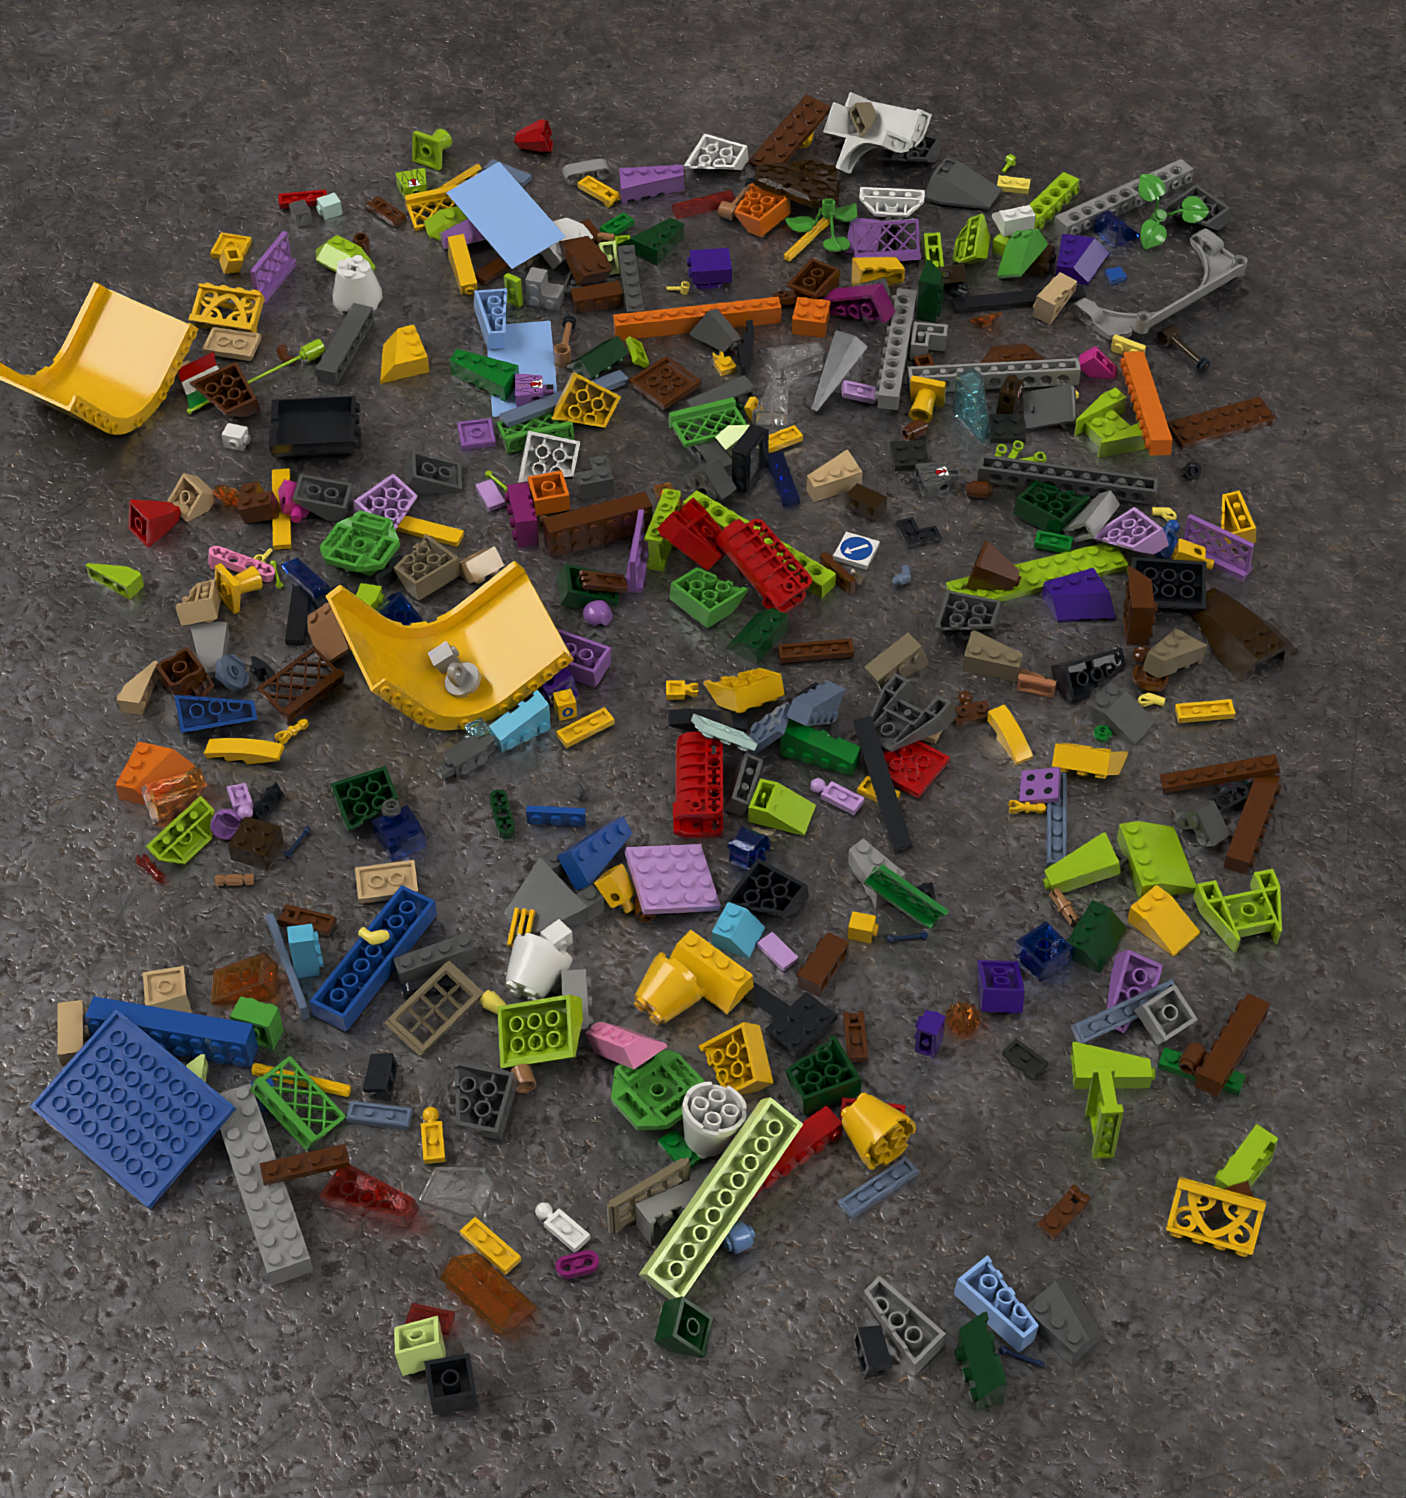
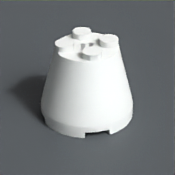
M355 255L338 262L332 294L334 306L342 313L344 311L348 312L354 303L373 307V311L377 309V305L383 299L382 289L369 262L363 259L361 255Z
M518 933L513 943L505 985L511 989L509 993L515 997L520 998L523 995L528 997V1001L543 999L561 979V970H568L573 959L566 951L561 953L558 948L553 946V942L530 933H526L525 936Z
M702 1082L691 1087L685 1095L682 1104L684 1140L687 1146L703 1159L723 1152L745 1123L747 1106L743 1097L730 1086L725 1088L713 1085L712 1082Z

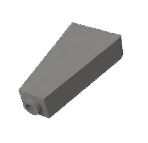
M1111 490L1099 493L1062 530L1066 536L1073 537V543L1094 538L1120 504Z
M199 622L190 624L199 662L204 667L213 684H223L216 680L215 673L217 660L227 655L230 636L227 622Z

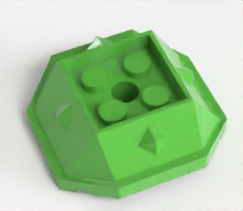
M358 511L354 516L338 522L319 548L326 564L344 569L346 572H354L371 577L376 571L384 569L400 547V541L390 518Z
M662 1050L635 1069L622 1064L615 1067L611 1103L637 1131L668 1129L683 1119L682 1104L687 1091L694 1085L704 1082V1080L679 1053Z

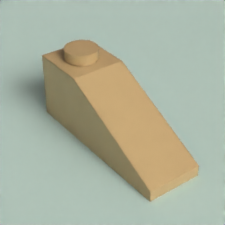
M153 661L123 686L121 693L117 695V704H119L121 712L143 715L158 681V670L156 668L158 661Z

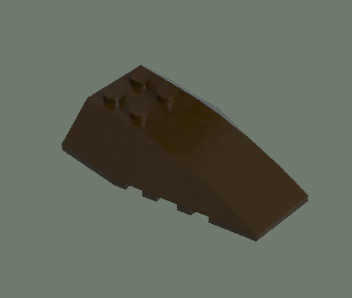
M1216 588L1206 591L1205 611L1187 609L1194 622L1198 623L1201 634L1203 633L1206 637L1208 646L1213 649L1215 658L1238 682L1253 676L1257 664L1277 654L1284 660L1298 653V649L1275 626Z

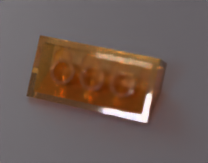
M478 1252L452 1257L440 1277L449 1290L455 1292L464 1304L469 1305L479 1318L484 1319L491 1325V1329L499 1334L513 1332L538 1308Z

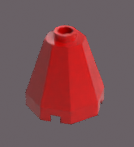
M538 120L517 131L516 136H514L515 145L525 150L543 153L552 152L553 140H550L552 131L548 120Z

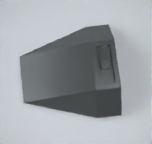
M945 157L931 175L924 199L937 204L989 210L1002 192V189L961 162Z

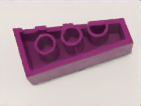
M883 284L835 288L823 298V300L830 301V314L844 317L851 315L856 319L864 317L869 321L876 319L880 320L881 323H886L896 312Z
M528 482L507 485V492L504 493L505 502L509 503L507 505L508 516H512L509 518L510 528H514L512 530L513 541H517L518 548L539 545L537 517L535 516Z

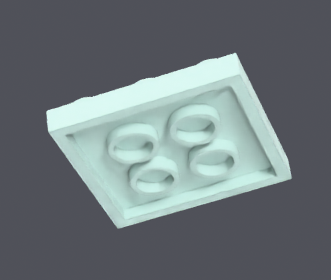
M697 714L692 716L691 721L695 724V728L702 732V735L712 739L716 736L721 742L731 745L732 742L737 745V748L747 752L749 749L755 751L757 743L745 732Z

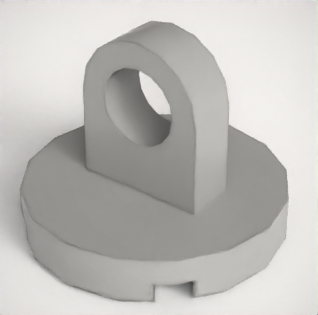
M453 662L447 670L445 688L452 696L465 698L468 696L467 694L477 690L481 682V674L474 664L469 662Z

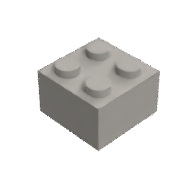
M1175 984L1135 1009L1136 1014L1157 1045L1198 1020Z

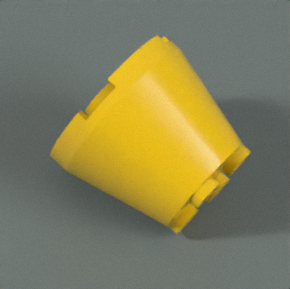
M660 952L653 959L634 995L635 1002L633 1004L640 1012L645 1011L650 1016V1021L656 1026L660 1023H667L700 1001L705 995V989L698 987L697 978L675 958L667 959L663 952Z
M866 1092L860 1094L857 1101L851 1106L845 1107L841 1112L843 1117L842 1126L862 1162L871 1170H874L880 1164L885 1167L898 1158L909 1146L906 1142L910 1135L916 1132V1124L908 1115L875 1096L868 1095Z

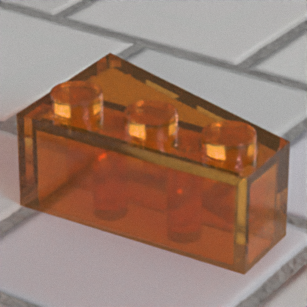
M201 768L151 782L141 788L153 825L207 786Z

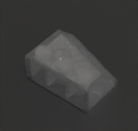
M819 342L758 350L759 356L781 384L823 369L827 358V352Z

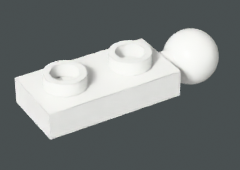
M546 1202L538 1204L535 1213L539 1219L546 1220L544 1227L574 1253L590 1240V1234L562 1210L558 1209L555 1213H552L553 1210L550 1204Z

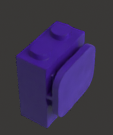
M729 248L689 250L690 257H687V267H690L688 268V276L692 278V284L696 288H719L724 282H732Z

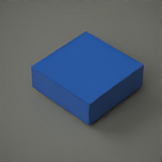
M1120 266L1105 270V276L1111 285L1127 280V276Z

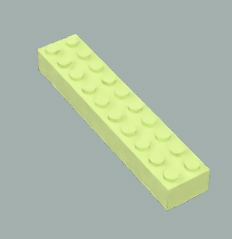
M771 1097L761 1099L641 1270L639 1276L669 1300L681 1296L685 1297L803 1124Z

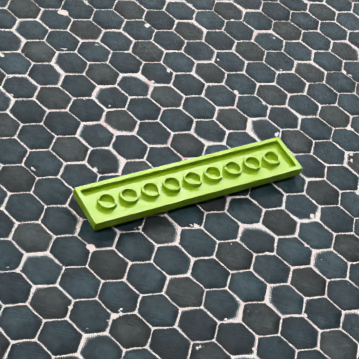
M1104 542L1014 565L1020 570L1019 576H1021L1018 587L1014 586L1012 590L966 589L970 576L946 582V589L1003 602L1042 592L1045 581L1094 568L1099 577L1126 571L1129 565L1117 545Z

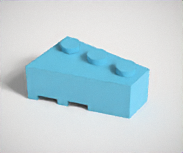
M538 690L533 692L534 696L527 702L521 701L518 704L520 707L511 714L509 712L505 713L489 726L490 734L495 737V745L501 753L551 729L549 704Z
M312 924L287 927L289 947L297 978L321 976L320 967H324L318 931L314 932Z

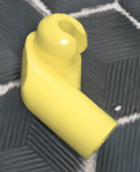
M1152 507V516H1161L1166 521L1176 520L1177 518L1176 513L1169 507Z
M363 927L358 932V935L371 945L384 943L390 937L389 932L386 930L370 932Z

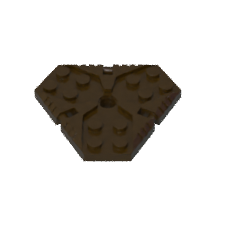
M820 160L792 161L789 164L786 162L764 164L756 167L754 185L778 195L785 193L786 198L811 208L822 207L824 199L835 200V205H838L841 170L836 169L833 165H826Z

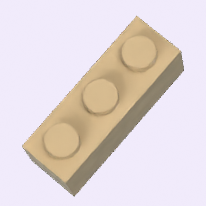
M83 1000L57 1003L58 1057L61 1066H66L87 1042V1037H90V1031L85 1019L88 1007L85 1008Z

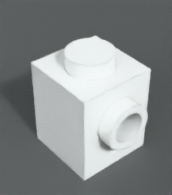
M228 423L221 434L224 447L244 451L246 445L251 440L248 427Z
M560 919L540 932L541 937L553 942V946L558 948L560 952L565 951L573 943L572 931Z

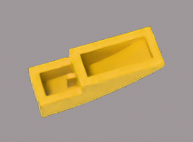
M1004 704L988 711L987 721L997 733L996 739L1014 763L1017 765L1032 759L1033 754L1006 705Z

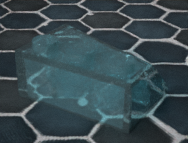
M973 367L956 374L953 413L982 444L985 442L989 421L984 379L982 374L978 373Z

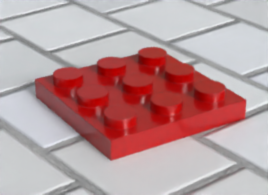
M921 741L914 742L893 752L887 750L883 752L893 785L916 798L923 794L950 762L948 755Z

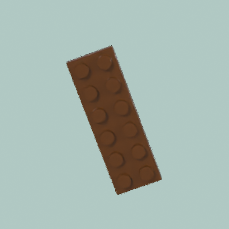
M806 94L748 160L749 164L756 168L764 164L787 163L830 113L831 106Z
M1256 397L1169 421L1167 424L1171 435L1183 450L1273 425L1276 422V418L1262 398Z

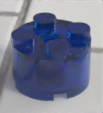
M742 826L736 837L728 843L727 849L730 850L729 863L748 871L757 858L766 862L767 858L764 856L766 851H770V838Z

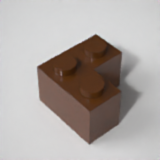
M256 481L242 484L237 511L245 524L278 518L280 503L273 491L264 492L260 483Z

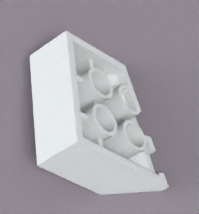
M704 134L685 163L684 168L742 170L748 161L747 145Z
M569 218L552 221L566 236L560 241L589 236L590 239L593 238L582 223ZM559 241L540 252L552 269L566 260Z
M528 431L518 483L527 482L528 476L562 471L564 477L574 476L580 441Z

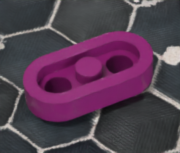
M591 1250L562 1256L556 1261V1273L562 1279H572L592 1274L599 1268V1257L597 1253ZM592 1263V1265L586 1266L585 1264Z

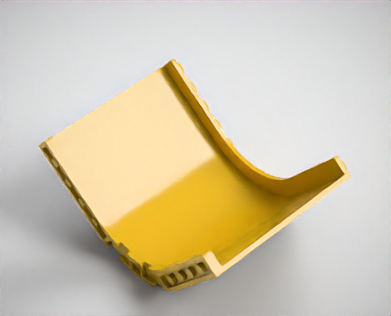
M94 282L62 348L53 359L54 363L49 367L46 366L36 372V375L19 374L0 363V383L106 433L113 435L125 434L140 427L157 410L162 401L166 399L167 392L174 383V378L181 368L186 354L189 352L190 345L197 335L198 328L191 323H185Z
M516 561L506 566L455 608L437 617V620L431 623L423 621L406 626L402 625L401 622L390 620L342 585H338L326 595L371 692L418 724L431 729L465 730L493 720L509 712L510 709L523 701L574 660L525 569ZM445 641L458 649L460 653L458 658L461 663L469 662L474 664L481 674V682L477 690L467 694L468 696L465 698H456L445 688L447 672L441 674L433 665L428 655V652Z

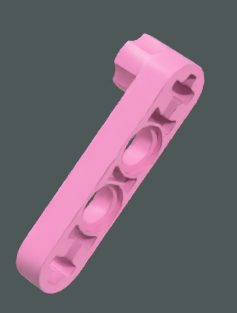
M221 546L209 548L208 564L211 569L215 570V565L222 563L225 568L240 573L247 569L245 566L251 565L258 570L263 582H271L274 579L275 568L269 564ZM236 559L238 562L233 563L229 560Z

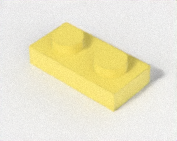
M999 176L997 186L1004 192L1028 194L1030 179Z
M1116 334L1112 338V352L1123 355V352L1144 351L1145 354L1146 346Z

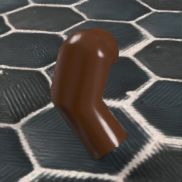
M281 344L276 349L280 361L285 363L295 358L288 355V347L285 344Z

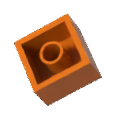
M797 297L792 317V334L825 338L830 318V301Z
M562 471L527 477L535 516L570 510L569 492Z

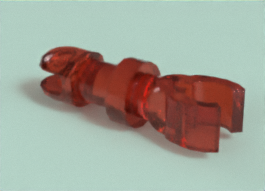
M143 853L142 858L139 855L136 856L135 863L138 866L144 868L147 874H151L156 882L162 883L164 881L165 875L156 869L157 866L151 863L150 858Z

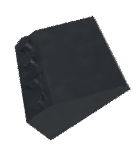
M1132 558L1131 567L1152 580L1154 601H1157L1158 607L1206 610V562Z

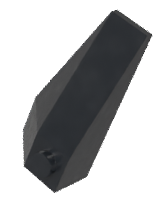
M1117 648L1052 665L1051 670L1058 689L1069 701H1075L1089 696L1105 680L1123 669L1126 663L1123 649Z

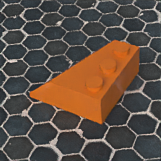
M751 183L749 191H746L745 198L740 201L734 214L749 233L762 237L791 213L790 199L786 198V195H778Z
M138 741L115 784L118 797L121 800L156 807L171 792L170 789L176 783H180L188 771L191 772L195 768V765L175 749Z

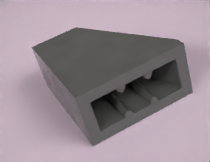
M718 309L708 311L689 333L692 337L722 352L736 350L737 344L742 340Z

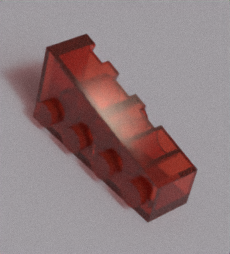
M351 1164L350 1167L337 1169L319 1195L324 1207L403 1227H408L419 1211L414 1198Z

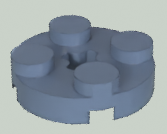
M234 654L224 655L216 662V680L222 682L233 692H237L249 683L250 676L248 671L245 672V663Z

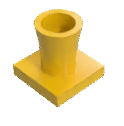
M912 375L910 380V401L914 402L908 415L913 421L922 419L929 423L932 420L933 407L944 408L946 382Z
M222 563L215 565V579L221 601L233 614L240 612V595L262 589L263 583L260 573L254 566H250L233 576Z

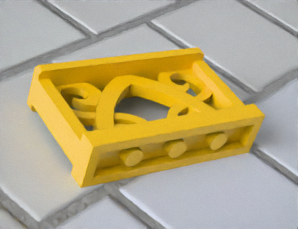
M199 283L193 310L188 319L195 327L206 329L218 327L257 333L256 328L263 303L265 302V297L260 291L255 289L248 291L241 287H236L235 289L226 285L215 286L211 283ZM206 294L214 295L213 298H208L209 305L204 302ZM228 300H232L239 311L232 312L226 319H223L222 313L217 307ZM247 300L255 301V306L250 310H245V308H249L252 305L251 303L246 304ZM204 306L205 309L200 315L201 307ZM212 311H215L218 314L216 318L212 317V315H214ZM247 314H252L250 323L248 322ZM234 316L238 318L237 321L232 320Z
M1179 1177L1166 1230L1170 1231L1171 1236L1182 1238L1184 1235L1191 1237V1241L1195 1243H1212L1216 1249L1224 1251L1226 1248L1233 1249L1235 1254L1247 1257L1248 1254L1253 1255L1266 1201ZM1182 1189L1188 1191L1189 1206L1178 1207ZM1201 1197L1208 1198L1209 1203L1207 1205L1197 1206V1203L1203 1204L1200 1201ZM1217 1199L1222 1200L1224 1213L1233 1221L1219 1229L1211 1230L1199 1211L1212 1208ZM1229 1206H1237L1238 1210L1234 1212L1238 1215L1237 1217L1229 1212ZM1252 1209L1258 1211L1254 1228L1244 1222ZM1189 1210L1191 1214L1186 1215L1183 1219H1188L1190 1225L1187 1227L1180 1226L1176 1219L1177 1215L1182 1211ZM1197 1225L1203 1233L1194 1231ZM1240 1225L1244 1226L1250 1234L1249 1240L1245 1243H1239L1234 1238L1236 1234H1240L1243 1237V1232L1238 1228ZM1228 1234L1229 1240L1222 1239L1219 1237Z

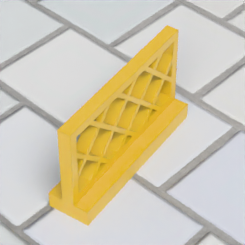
M460 184L405 195V207L410 215L415 231L425 229L424 224H416L418 219L423 221L428 219L422 215L424 211L431 213L429 216L431 217L440 208L447 209L456 205L446 192ZM452 202L450 207L444 205L443 203ZM429 206H436L434 210L428 208ZM414 209H421L419 213L412 211Z

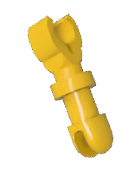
M301 719L296 725L289 726L288 730L276 733L274 736L276 742L279 740L281 744L287 743L291 736L295 737L297 732L308 728V720Z
M1010 800L1008 802V813L1017 814L1022 811L1028 814L1029 812L1044 814L1047 809L1044 803L1030 804V802H1025L1023 804L1017 800Z

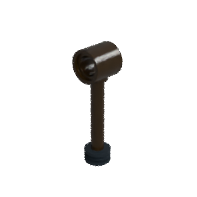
M1172 324L1158 331L1157 337L1163 346L1175 344L1196 363L1195 367L1200 372H1205L1209 368V360L1205 357L1200 358L1179 340L1181 338V331L1177 325Z

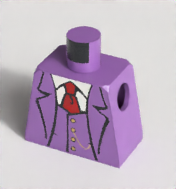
M515 374L516 408L544 398V395L554 394L553 384L543 385V376Z

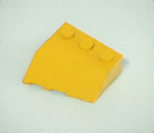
M763 668L740 672L738 677H720L721 681L718 682L704 681L705 687L716 704L720 707L736 711V713H744L748 708L760 707L763 705L762 703L776 701L778 697L785 695L781 674Z

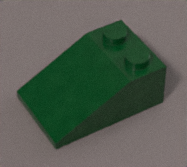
M565 564L557 576L559 600L562 606L576 609L584 608L588 603L595 600L604 601L608 606L619 603L617 592L583 589L579 572L581 570L601 571Z

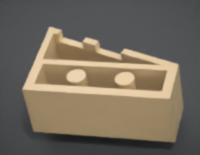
M1061 272L1056 277H1053L1051 282L1037 295L1033 305V316L1051 325L1075 292L1077 281Z
M847 449L807 475L806 491L813 502L848 492L856 483L862 485L863 472Z
M216 579L197 583L189 591V596L182 598L183 603L175 605L181 626L203 621L210 623L218 618L221 598Z

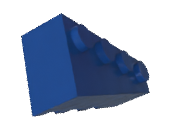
M174 695L181 733L258 719L254 700Z
M624 816L608 822L557 856L576 891L590 886L633 834Z

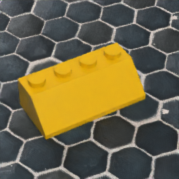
M692 930L676 944L669 958H675L690 970L697 978L698 987L705 989L703 997L725 1014H728L754 987L753 974Z

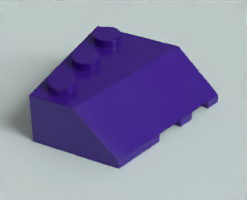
M1062 234L1056 276L1061 272L1076 280L1077 284L1088 285L1110 252L1096 238Z
M1094 568L1044 582L1042 598L1057 622H1080L1081 619L1099 621V618H1108L1109 621L1116 620L1110 592Z

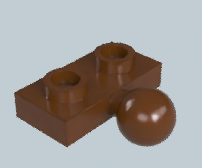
M969 691L960 692L958 702L961 706L954 707L958 715L953 720L955 727L987 721L988 711H990L987 700L972 703L973 696Z

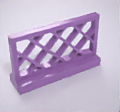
M919 219L853 223L854 258L897 257L899 261L921 260ZM908 223H915V230L911 234L904 229ZM892 224H897L900 227V230L895 235L888 230ZM877 225L884 228L879 236L872 232ZM864 226L868 231L861 238L857 234V227ZM902 230L909 235L903 243L896 238ZM886 231L893 236L887 244L880 239ZM870 232L876 237V240L871 245L864 240ZM910 238L916 241V248L909 249L905 246ZM894 239L901 244L897 250H892L889 247ZM878 240L885 245L881 251H876L872 248ZM862 241L869 246L865 252L858 253V246Z
M285 231L279 235L250 271L253 289L260 291L265 297L263 304H266L297 265V259L291 258L288 233Z
M640 509L638 510L627 568L626 583L628 590L626 592L643 593L649 551L648 542L644 538V510Z
M1189 514L1183 540L1205 547L1206 558L1214 560V568L1243 581L1252 570L1251 560L1255 544ZM1192 522L1196 523L1199 526V528L1195 529ZM1208 530L1213 531L1216 536L1212 537ZM1199 532H1203L1206 538L1202 539ZM1224 538H1228L1231 544H1228ZM1218 539L1222 546L1219 547L1215 540ZM1240 545L1247 547L1248 551L1244 552ZM1235 547L1238 554H1234L1231 548Z

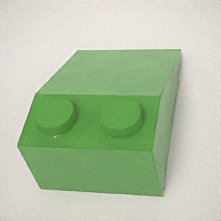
M1039 229L1017 230L1012 233V237L1007 241L997 273L998 278L1021 277L1047 247L1048 243Z

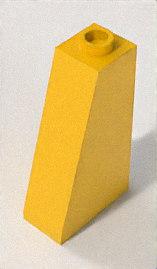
M464 234L449 236L448 257L461 295L473 294L474 291H477V280Z

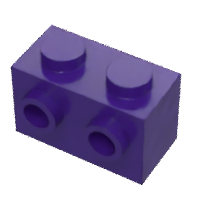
M926 1009L923 1016L918 1017L915 1025L917 1028L914 1037L916 1039L915 1052L935 1058L943 1041L946 1016Z

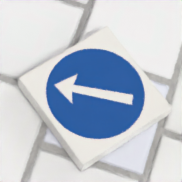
M846 532L833 555V560L867 570L880 546V541Z

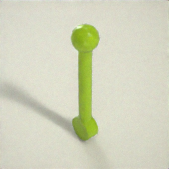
M488 470L485 472L487 478L493 479L503 488L504 492H507V486L494 477L492 471Z
M272 560L270 565L275 568L276 586L281 589L283 583L280 582L276 568L277 562Z

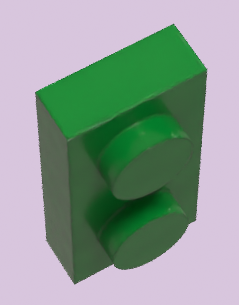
M623 212L600 226V232L617 236L635 225L633 218Z
M1038 530L1034 548L1059 553L1070 552L1073 537Z
M675 1129L658 1140V1146L673 1162L688 1157L690 1160V1170L701 1163V1157L687 1146L686 1141Z

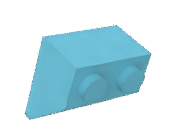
M728 902L712 930V945L718 949L749 959L765 930V926L747 908Z

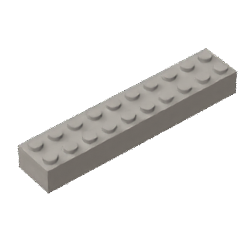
M251 1083L219 1093L237 1108L222 1125L220 1133L270 1285L273 1286L313 1272V1268L285 1183L280 1182L267 1186L263 1184L260 1163L276 1160V1156L255 1095L250 1090Z

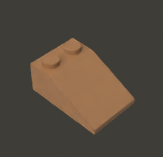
M329 602L308 615V632L313 645L330 663L351 651Z

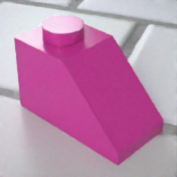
M1096 346L1079 355L1080 369L1088 377L1112 380L1116 378L1117 366Z

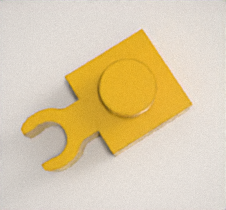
M720 350V355H715L713 352L714 366L721 376L737 371V366L730 356L724 357V352Z
M666 680V700H685V695L691 697L698 696V683L685 685V680Z

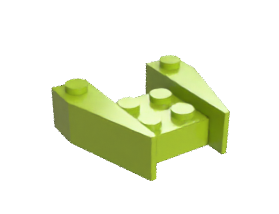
M1117 388L1103 393L1076 419L1074 435L1077 436L1084 432L1099 447L1098 458L1145 449V439H1142V430H1139V422L1130 426L1119 416L1125 411L1127 397Z
M1273 869L1254 872L1250 883L1252 891L1223 897L1216 880L1199 883L1196 886L1193 898L1200 914L1233 953L1237 952L1241 940L1240 937L1270 932L1274 944H1278L1282 933L1280 884Z

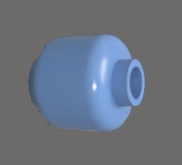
M742 1221L736 1222L722 1241L723 1246L728 1252L731 1251L734 1254H739L753 1246L755 1232L751 1225L747 1226Z

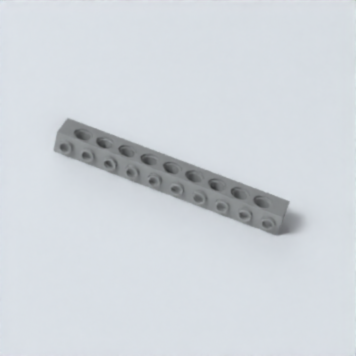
M1180 159L1149 174L1160 178L1165 185V193H1168L1191 182L1193 168ZM1140 178L1055 216L1054 230L1061 236L1062 234L1076 235L1146 203L1147 201L1143 200L1138 192Z
M897 288L896 295H893L892 305L896 312L888 322L885 347L883 348V357L885 358L881 359V368L883 369L879 371L875 401H878V408L898 410L916 308L917 290Z
M1078 358L908 367L907 386L910 394L912 375L946 382V392L1001 389L1009 375H1016L1018 379L1023 380L1024 388L1062 386L1063 384L1079 385L1081 369Z

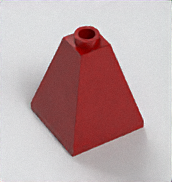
M129 500L128 529L149 548L179 522L181 509L172 502Z

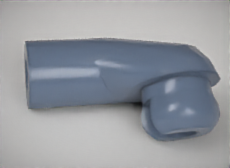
M909 565L902 566V573L893 577L892 582L895 586L910 582L911 569Z

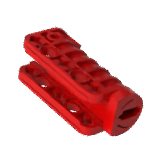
M737 519L720 532L715 540L716 544L763 597L762 604L766 609L775 608L786 614L804 601L806 597L805 590L812 583L811 575L763 520L753 519L744 524L741 519ZM754 525L760 526V530L758 528L754 529ZM770 538L773 541V544H766L764 542V539ZM777 552L783 553V557L781 555L777 556ZM787 565H793L796 571H789ZM801 579H802V580H805V579H806L807 582H806V583H805V582H802V583H801L800 580H801Z
M695 731L684 733L676 740L673 833L684 838H716L723 834V745L720 740L705 739L702 732ZM712 746H716V754H712ZM712 779H716V784H712ZM713 822H716V824H717V830H716V831H713V829H712V828H713Z

